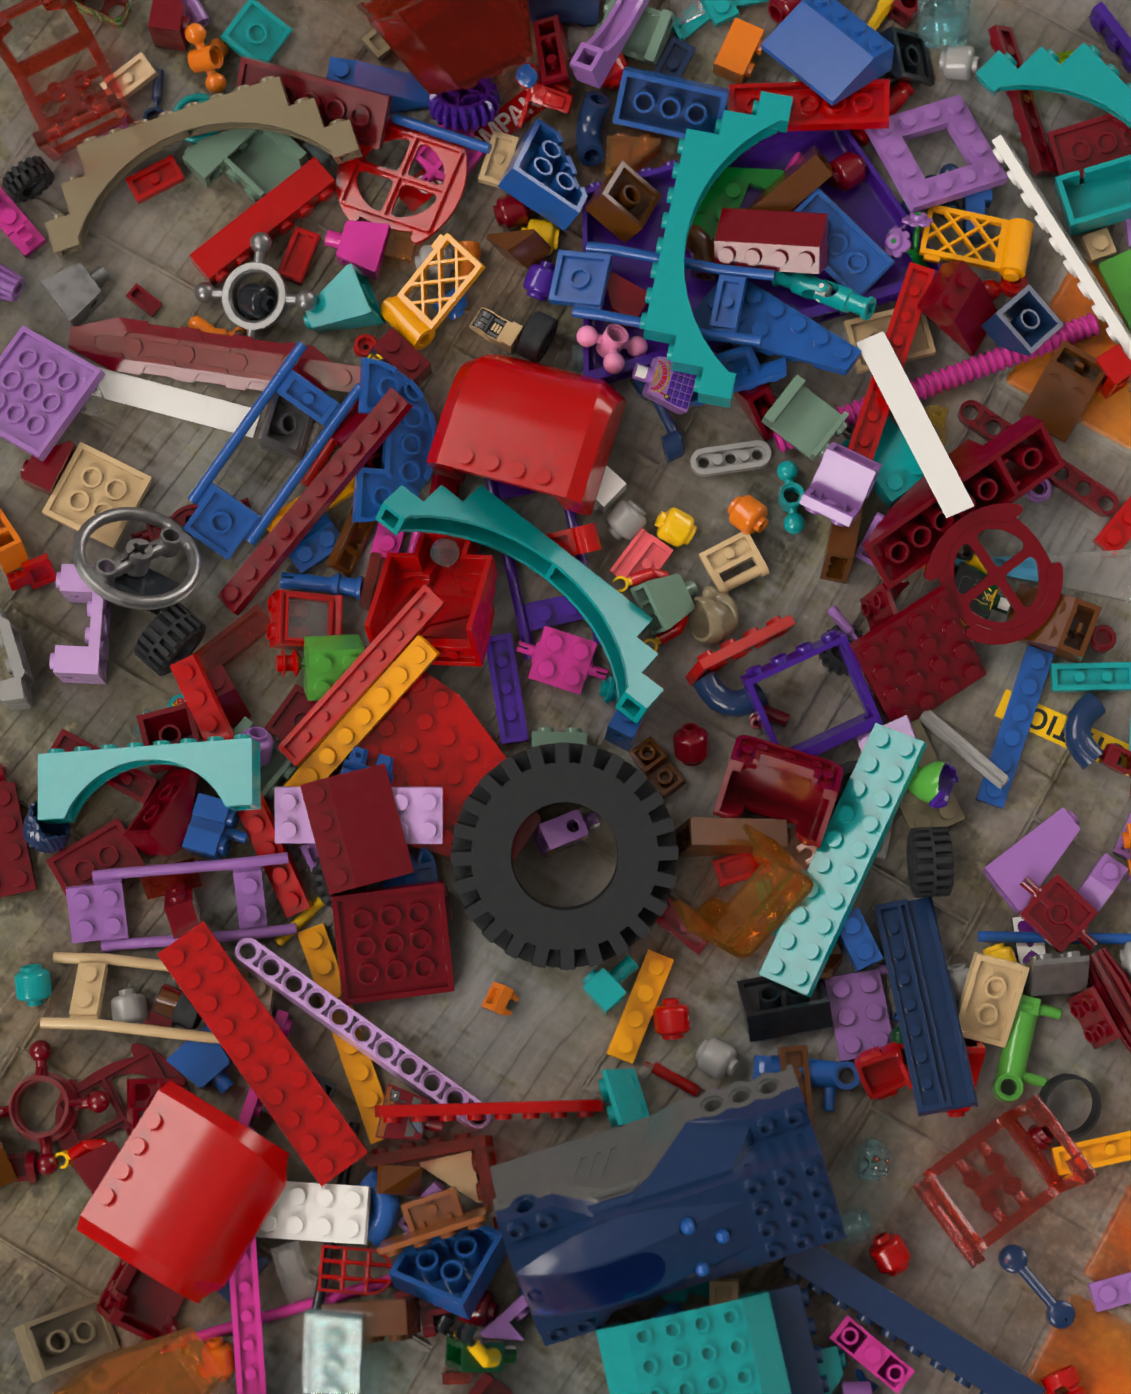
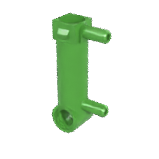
M1021 995L1006 1047L1001 1049L996 1076L992 1083V1093L997 1100L1010 1102L1018 1099L1023 1092V1083L1043 1087L1047 1082L1046 1077L1025 1071L1037 1018L1039 1015L1060 1019L1063 1012L1061 1008L1041 1004V999ZM1009 1080L1013 1083L1014 1091L1011 1095H1005L1001 1091L1002 1081Z

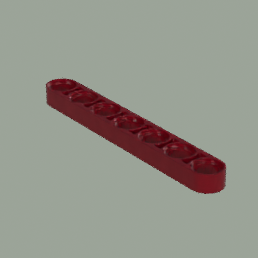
M975 400L965 401L961 404L958 411L959 421L988 442L1012 425ZM966 407H973L977 410L978 417L974 420L966 419L963 415V410ZM996 422L1000 426V432L996 435L989 434L986 431V424ZM1064 459L1063 461L1066 466L1063 468L1068 472L1067 479L1058 480L1054 475L1047 478L1052 485L1098 516H1112L1119 507V499L1114 492ZM1080 482L1087 483L1091 488L1090 494L1086 496L1080 495L1076 490V485ZM1103 497L1110 498L1113 502V508L1109 511L1102 510L1099 506V499Z

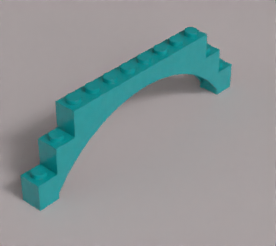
M1083 42L1061 65L1058 63L1059 57L1051 49L1045 50L1041 46L1018 69L1015 67L1017 65L1016 60L1009 53L1006 52L1003 55L998 50L975 73V78L993 97L999 91L1042 90L1065 94L1084 100L1107 111L1131 129V83L1126 85L1119 78L1120 72L1112 64L1107 66L1100 59L1102 54L1092 44L1088 47Z
M761 91L759 101L754 100L751 115L724 110L723 118L716 121L714 133L687 129L685 138L680 137L677 154H681L680 163L675 162L672 178L676 179L675 187H669L667 203L671 204L670 210L663 214L661 228L665 229L664 238H658L656 253H659L660 257L659 261L653 262L650 278L655 280L653 288L648 287L645 303L649 304L648 313H642L640 329H644V339L669 344L666 360L671 361V371L697 375L693 392L698 393L697 402L730 408L736 373L728 372L716 358L704 340L694 319L684 277V257L687 238L702 200L724 170L740 155L760 141L778 132L787 133L793 97Z
M401 485L382 503L375 519L396 536L400 532H428L467 539L502 552L545 578L581 613L602 645L616 683L618 703L615 708L637 724L653 707L664 689L644 674L649 670L658 653L640 640L653 618L494 494L480 485L462 501L441 485L423 502Z

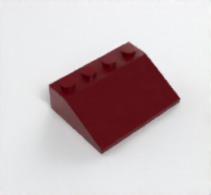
M385 763L300 785L329 895L414 872Z

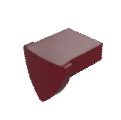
M29 1149L28 1152L7 1154L18 1178V1181L15 1182L30 1181L31 1184L38 1183L39 1172L36 1168V1160L38 1158L36 1149Z

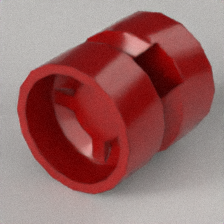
M1074 1364L1053 1371L1040 1379L1047 1394H1087L1085 1387L1078 1385L1081 1379ZM1062 1386H1066L1068 1390L1063 1392Z

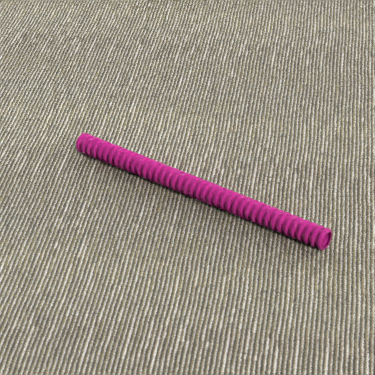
M1087 313L1086 317L1082 315L1078 320L1074 318L1071 320V323L1068 321L1064 322V326L1030 356L1002 347L1001 349L996 347L993 349V352L988 350L985 352V355L980 353L977 355V358L972 356L969 361L964 359L961 364L956 362L953 367L948 365L945 370L940 368L937 373L932 371L930 375L924 374L923 378L918 376L915 378V381L911 379L909 381L917 397L926 400L927 396L934 397L935 393L942 394L943 390L950 391L951 387L958 388L959 384L962 386L966 385V381L971 383L974 382L975 378L980 380L983 375L988 377L991 372L996 374L998 370L1004 371L1006 367L1012 368L1013 364L1020 365L1021 361L1028 362L1029 358L1036 359L1037 355L1040 357L1044 356L1045 352L1049 354L1052 352V349L1056 351L1063 340L1073 345L1076 343V340L1081 342L1084 338L1090 339L1091 335L1098 336L1100 331L1099 324L1092 313ZM865 397L860 398L859 402L857 400L852 401L851 405L846 403L843 408L841 406L837 407L836 411L840 414H843L844 411L849 413L845 420L849 425H856ZM773 433L774 441L779 451L784 453L787 448L789 450L794 448L777 433Z

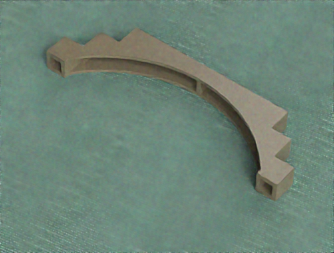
M267 76L262 78L258 84L252 86L248 84L236 87L234 92L225 95L224 93L214 94L209 97L208 101L202 103L191 102L186 104L184 109L175 112L173 110L164 111L158 115V118L152 120H138L133 123L134 126L126 129L121 127L110 130L108 135L102 137H88L83 140L82 144L77 145L86 175L71 176L67 179L68 182L61 184L70 214H57L51 218V221L45 222L54 253L63 258L86 250L84 241L91 224L103 203L118 184L146 159L184 139L213 131L229 129H258L278 132L317 146L332 155L337 164H341L363 156L354 127L349 119H337L330 122V126L325 127L315 98H300L294 102V105H290L284 83L280 77Z

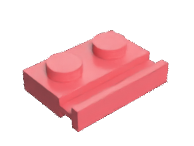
M642 528L610 569V573L616 577L624 576L629 578L630 574L647 568L661 570L674 553V550Z

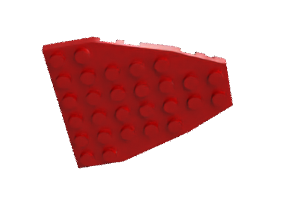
M424 672L358 745L360 748L369 750L365 763L366 766H376L379 754L394 758L392 787H443L444 843L407 845L420 849L425 847L430 852L451 857L454 828L464 802L478 782L494 767L507 759L461 696L427 672ZM537 810L523 821L515 834L512 845V863L542 821Z

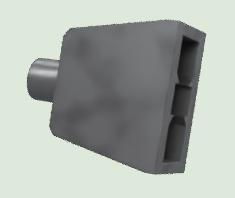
M77 263L42 280L41 283L74 327L80 325L104 302L105 297L99 286L111 279V277L102 265L88 273L81 263Z

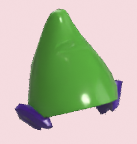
M947 762L929 763L921 768H916L907 789L916 798L928 803L930 807L936 809L948 805L947 802L953 784L959 782L956 774L957 771Z

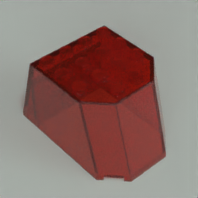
M370 0L366 4L365 2H360L356 6L364 19L429 95L460 90L462 88L470 89L476 86L479 80L485 77H496L503 72L502 69L511 65L513 67L519 66L527 61L526 58L533 55L528 0Z

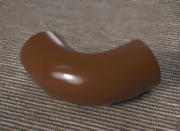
M692 224L685 249L690 252L692 259L714 263V241L712 237L700 226ZM691 270L690 275L698 280L713 281L717 278V274Z

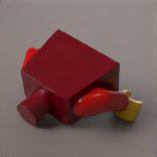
M88 1139L79 1142L68 1150L55 1154V1157L58 1158L63 1155L66 1158V1163L60 1166V1168L72 1166L93 1195L121 1150L114 1141Z

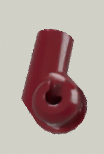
M770 706L764 707L770 724L773 722L786 727L790 714ZM754 712L749 717V725L753 729H760V723Z

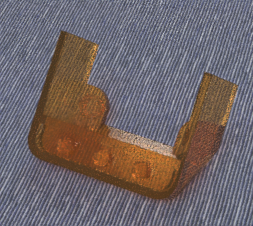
M747 823L744 824L743 829L754 847L752 854L756 862L760 864V867L728 902L725 903L720 899L712 898L703 902L697 910L677 899L673 903L688 931L737 958H747L753 955L813 889L811 877L777 841Z

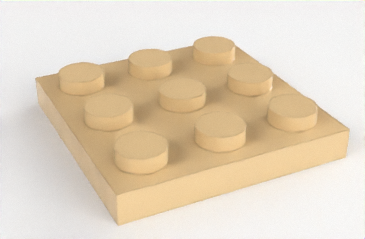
M80 442L42 510V514L78 532L80 527L97 513L118 507L138 508L153 478ZM117 521L106 524L97 529L89 538L115 550L131 521Z

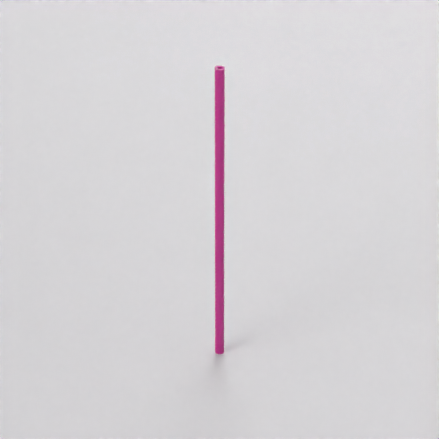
M386 1275V1276L379 1277V1278H380V1279H389V1276H390V1275ZM369 1282L368 1292L379 1290L385 1284ZM359 1283L345 1287L344 1290L364 1292V1284ZM328 1292L325 1295L324 1304L339 1302L359 1296V1294ZM313 1297L261 1312V1323H268L311 1310ZM232 1321L177 1337L172 1344H169L167 1350L160 1347L161 1353L204 1342L212 1337L233 1333Z

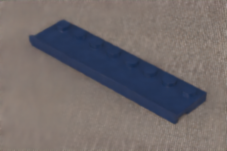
M932 897L911 901L904 899L875 905L874 909L918 1116L972 1106L978 1107Z

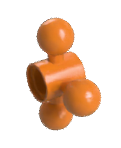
M192 23L185 29L186 40L196 46L195 49H191L188 53L189 66L195 73L206 71L208 75L205 80L207 90L213 94L221 93L226 88V79L222 74L216 73L215 69L222 67L223 58L228 54L229 47L219 38L212 39L208 46H205V28L199 23Z

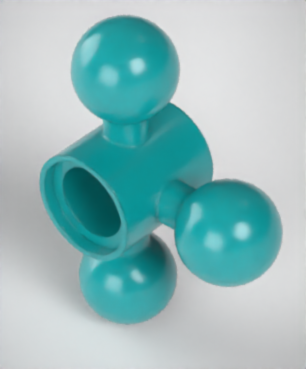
M785 460L777 467V475L784 481L778 496V504L782 510L788 512L783 523L785 530L790 534H799L805 528V519L802 515L798 514L797 510L801 507L799 502L805 491L798 483L794 482L798 475L797 465L793 461ZM793 492L797 495L798 500L793 503L785 500L784 494Z

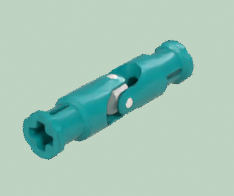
M776 271L775 281H771V284L775 287L783 286L791 289V292L796 295L816 300L841 312L855 313L860 315L861 319L865 321L869 320L875 311V297L870 296L867 298L856 294V291L828 280H821L813 274ZM832 290L836 291V293L833 296L831 294Z

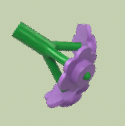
M911 212L910 215L902 218V223H905L899 228L896 225L889 229V233L886 235L884 252L890 257L894 256L895 258H900L903 252H907L915 264L929 267L926 261H923V256L919 255L918 245L920 226H930L933 223V219L928 218L924 212ZM906 224H909L910 226L914 227L912 246L911 242L908 240L910 234L909 232L905 231L907 227Z

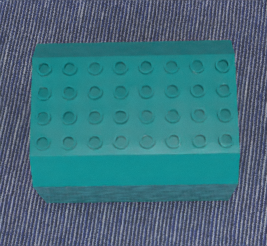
M759 1290L741 1294L739 1299L625 1325L624 1321L615 1322L596 1329L609 1394H791L769 1292Z

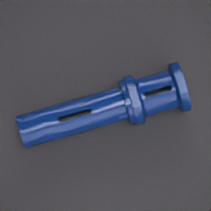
M289 572L281 573L283 578H280V589L331 593V595L356 597V600L360 601L363 598L364 576L349 578L342 577L341 574L325 577Z

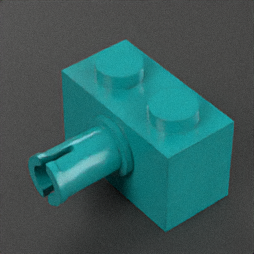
M626 955L610 972L604 968L599 972L594 969L583 979L585 984L583 992L606 1016L626 997L627 992L622 988L621 984L639 966L629 955Z

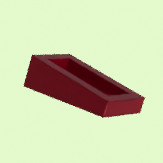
M137 283L126 295L128 300L151 317L163 305Z

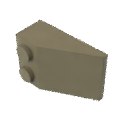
M101 1294L23 1323L13 1329L32 1383L120 1349L112 1324L97 1312V1304Z

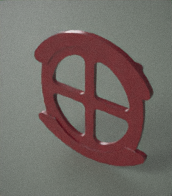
M991 504L975 509L960 517L938 539L926 563L924 578L928 581L937 578L940 586L942 585L946 588L960 619L968 626L965 636L972 641L983 644L1002 645L1024 639L1037 631L1048 620L1059 601L1063 586V566L1060 562L1051 563L1046 551L1035 535L1017 518L1023 511V507L1020 504ZM987 529L1006 531L1021 540L1023 548L1004 564L996 566L979 542L978 534ZM964 544H968L986 569L987 576L966 593L960 594L955 584L954 564L959 549ZM1032 557L1038 570V589L1032 604L1025 607L1007 583L1006 575L1027 558ZM996 585L1015 611V616L1013 619L1005 622L990 621L975 614L970 609L969 604L989 587Z
M135 1043L131 1046V1052L134 1057L111 1063L95 1071L79 1084L76 1080L69 1079L68 1081L74 1086L78 1098L87 1097L96 1087H102L109 1096L116 1112V1117L87 1135L80 1134L77 1119L72 1130L58 1140L61 1151L68 1150L83 1140L100 1139L118 1128H123L127 1132V1109L112 1083L116 1076L123 1074H140L150 1078L183 1076L161 1054L149 1047ZM185 1081L184 1086L181 1087L191 1093L189 1086ZM60 1093L57 1101L55 1127L61 1121L65 1111V1101L62 1093Z

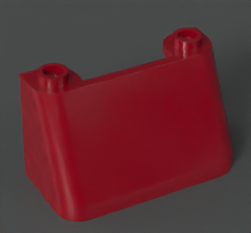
M120 1258L100 1296L97 1312L108 1322L167 1350L169 1344H172L179 1334L178 1322L175 1316L185 1297Z

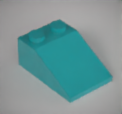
M887 416L873 461L883 465L873 489L887 509H890L924 474L901 429ZM851 437L841 445L848 448Z

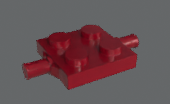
M1058 873L1046 885L1040 888L1028 876L1019 884L1032 896L1028 904L1018 915L1056 952L1062 953L1071 942L1079 940L1089 951L1096 946L1098 942L1086 930L1089 922L1099 912Z

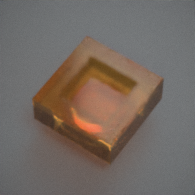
M390 229L385 258L412 263L416 246L411 241L412 234Z

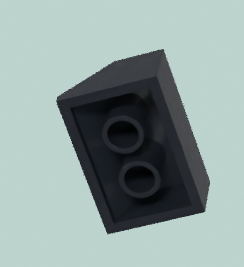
M762 976L737 981L745 1026L750 1042L833 1027L830 1000L823 979L818 980L811 998Z

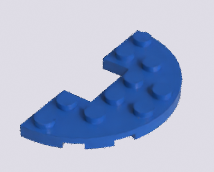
M365 357L361 358L358 413L369 414L390 388L396 390L413 407L383 442L381 469L362 467L355 475L352 522L377 521L375 518L382 503L401 485L416 496L419 495V492L424 487L426 481L430 479L433 471L426 461L437 430L434 414L430 411L424 399L425 395L416 383L398 371L396 367L383 361Z

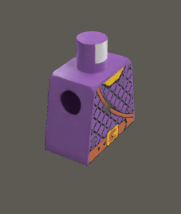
M576 809L539 824L532 835L543 859L585 841L589 836V830L599 827L600 823L594 811L581 816L580 811ZM567 827L572 828L574 832L569 831Z

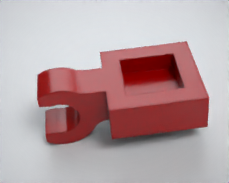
M47 553L21 563L23 570H14L6 574L11 590L15 591L28 584L34 590L56 581L57 573Z

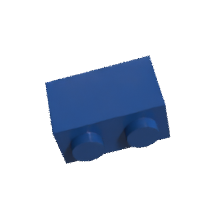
M857 908L851 911L838 939L854 972L857 973L880 962L883 957L860 909Z

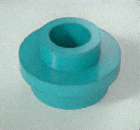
M609 676L607 680H602L600 684L599 696H602L603 703H609V701L616 702L618 698L615 679L612 676Z

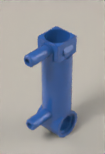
M754 1055L752 1079L754 1080L765 1072H780L778 1055ZM808 1058L811 1087L825 1088L823 1110L833 1112L835 1111L836 1089L851 1090L859 1084L860 1077L857 1068L851 1062ZM803 1067L798 1068L801 1071V1077L804 1078ZM842 1068H848L852 1071L854 1077L850 1084H843L839 1080L838 1074Z

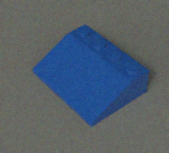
M802 0L761 43V49L832 106L892 70L894 45L837 0Z

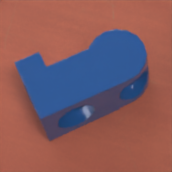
M992 189L962 197L963 210L985 215V208H989L992 202ZM963 219V233L965 234L975 227L970 220ZM989 225L983 228L986 233H988ZM979 232L968 237L972 244H978L984 240Z

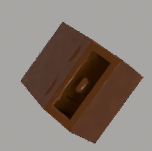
M1063 340L1048 362L1023 406L1019 417L1023 418L1026 415H1030L1042 420L1051 436L1066 443L1108 377L1097 364L1096 358Z
M1020 584L1016 596L1025 607H1028L1034 601L1038 588ZM1061 594L1048 620L1037 631L1019 640V642L1053 653L1071 662L1079 663L1085 655L1102 607L1077 597ZM1012 607L1006 621L1013 619L1015 616V611Z

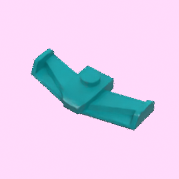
M696 0L675 17L676 20L672 31L676 38L685 41L710 20L714 27L717 28L734 20L735 17L738 18L739 11L737 8L769 2V0Z

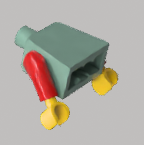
M647 568L632 573L629 578L624 576L614 578L612 583L617 580H622L625 583L623 589L617 590L619 593L625 592L630 585L634 586L630 590L638 607L653 618L648 629L652 636L657 635V637L654 639L644 638L642 642L647 643L651 641L653 643L652 649L656 652L658 645L661 643L665 645L683 633L689 620V613L695 608L691 597L697 594L698 589L693 581L688 580L684 582L681 575H670L667 571L656 568Z

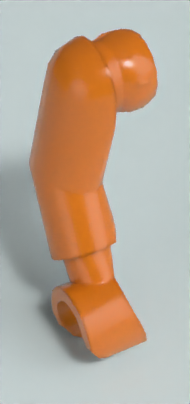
M193 316L188 321V327L200 329L201 332L229 336L238 331L244 334L247 332L242 327H236L233 331H227L226 328H215L200 316Z

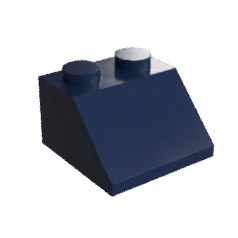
M1029 284L981 325L999 347L1026 356H1030L1064 326L1063 322Z

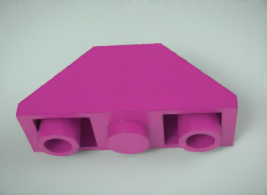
M846 1315L829 1337L849 1356L897 1394L915 1372L848 1315Z

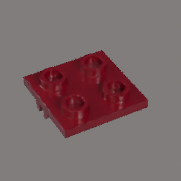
M909 581L900 582L890 590L885 587L884 583H881L860 599L861 611L867 619L870 631L898 613L894 600L909 585Z

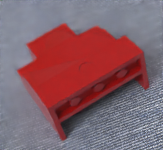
M420 532L414 553L388 552L364 624L370 644L421 587L426 584L447 603L420 633L441 653L431 665L482 667L489 645L495 614L492 601L496 591L495 583L498 572L493 555H477L479 548L476 542L445 534Z

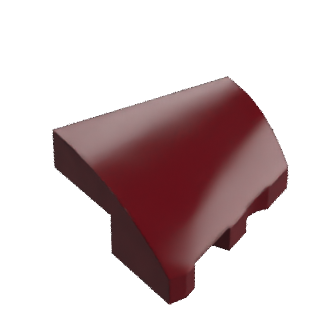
M185 1077L127 1079V1136L131 1135L158 1090L169 1081L174 1082L180 1087L184 1086Z

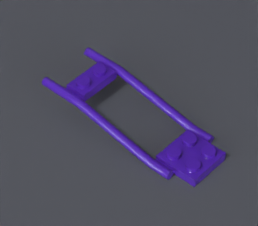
M484 478L487 490L501 501L539 493ZM564 509L568 529L578 527L576 512ZM501 552L522 642L533 645L530 631L543 629L544 626L552 627L584 620L581 613L564 595L524 604L514 559ZM585 553L575 555V558L589 569ZM592 630L594 642L600 644L598 638ZM524 654L525 660L531 659L530 655Z

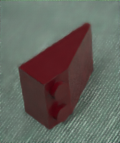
M962 260L943 263L917 305L927 317L970 356L975 355L987 334L981 325L998 311L981 278Z
M189 769L168 770L123 836L146 856L173 855L182 848L183 839L190 824L198 774Z

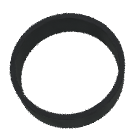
M1064 1073L1054 1076L1044 1084L1038 1095L1037 1112L1042 1124L1051 1132L1065 1138H1077L1085 1135L1096 1125L1101 1114L1102 1103L1097 1088L1087 1079L1075 1074ZM1071 1079L1081 1080L1091 1094L1092 1108L1090 1115L1084 1124L1075 1130L1068 1132L1057 1131L1050 1124L1047 1117L1046 1104L1052 1090L1061 1082Z

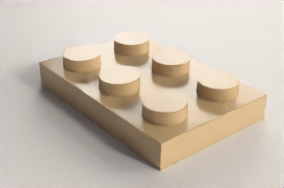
M894 309L874 313L866 321L861 319V317L844 321L843 326L848 343L858 348L856 343L882 331L886 335ZM923 312L921 313L906 362L936 354L927 318ZM862 354L855 363L857 374L870 371Z
M974 952L957 1007L964 1038L1003 1048L1006 1047L1030 967Z

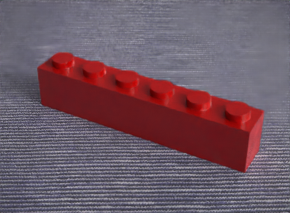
M314 156L192 252L189 256L193 265L213 286L217 283H224L232 271L251 261V256L254 255L255 251L250 246V240L255 233L264 232L270 236L273 242V239L279 234L284 235L289 232L294 225L293 223L298 219L308 217L314 211V207L321 201L326 202L333 197L336 190L334 178Z

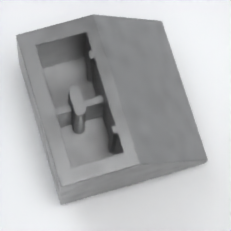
M1080 951L1063 952V954H1057V958H1052V953L1039 954L1029 957L1030 962L1024 963V965L1030 967L1024 986L1026 996L1037 997L1080 993L1087 989L1090 959L1089 955L1080 956Z

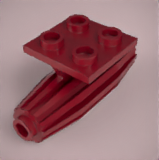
M1106 947L1089 955L1088 983L1090 988L1067 999L1070 1005L1071 1014L1078 1019L1084 1030L1085 1039L1092 1044L1094 1049L1119 1038L1131 1053V980Z

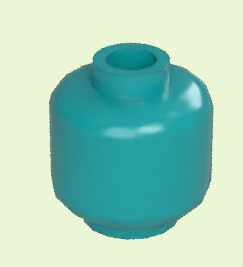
M42 964L21 966L20 971L14 975L16 997L20 1001L27 1002V1006L44 1004V999L52 995L50 972L48 969L42 968Z

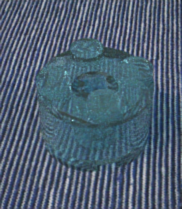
M918 0L917 34L925 41L926 47L938 48L940 45L951 44L961 46L967 43L971 27V0Z

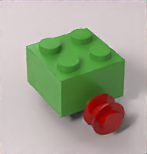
M359 634L304 636V657H300L296 649H293L291 655H286L284 650H281L280 655L275 657L276 672H281V676L284 677L286 672L292 671L294 677H297L300 670L303 669V689L307 700H320L368 646L364 648Z

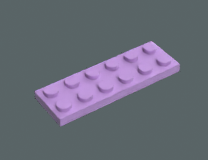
M300 786L274 787L275 843L315 844ZM392 787L406 843L443 844V787Z

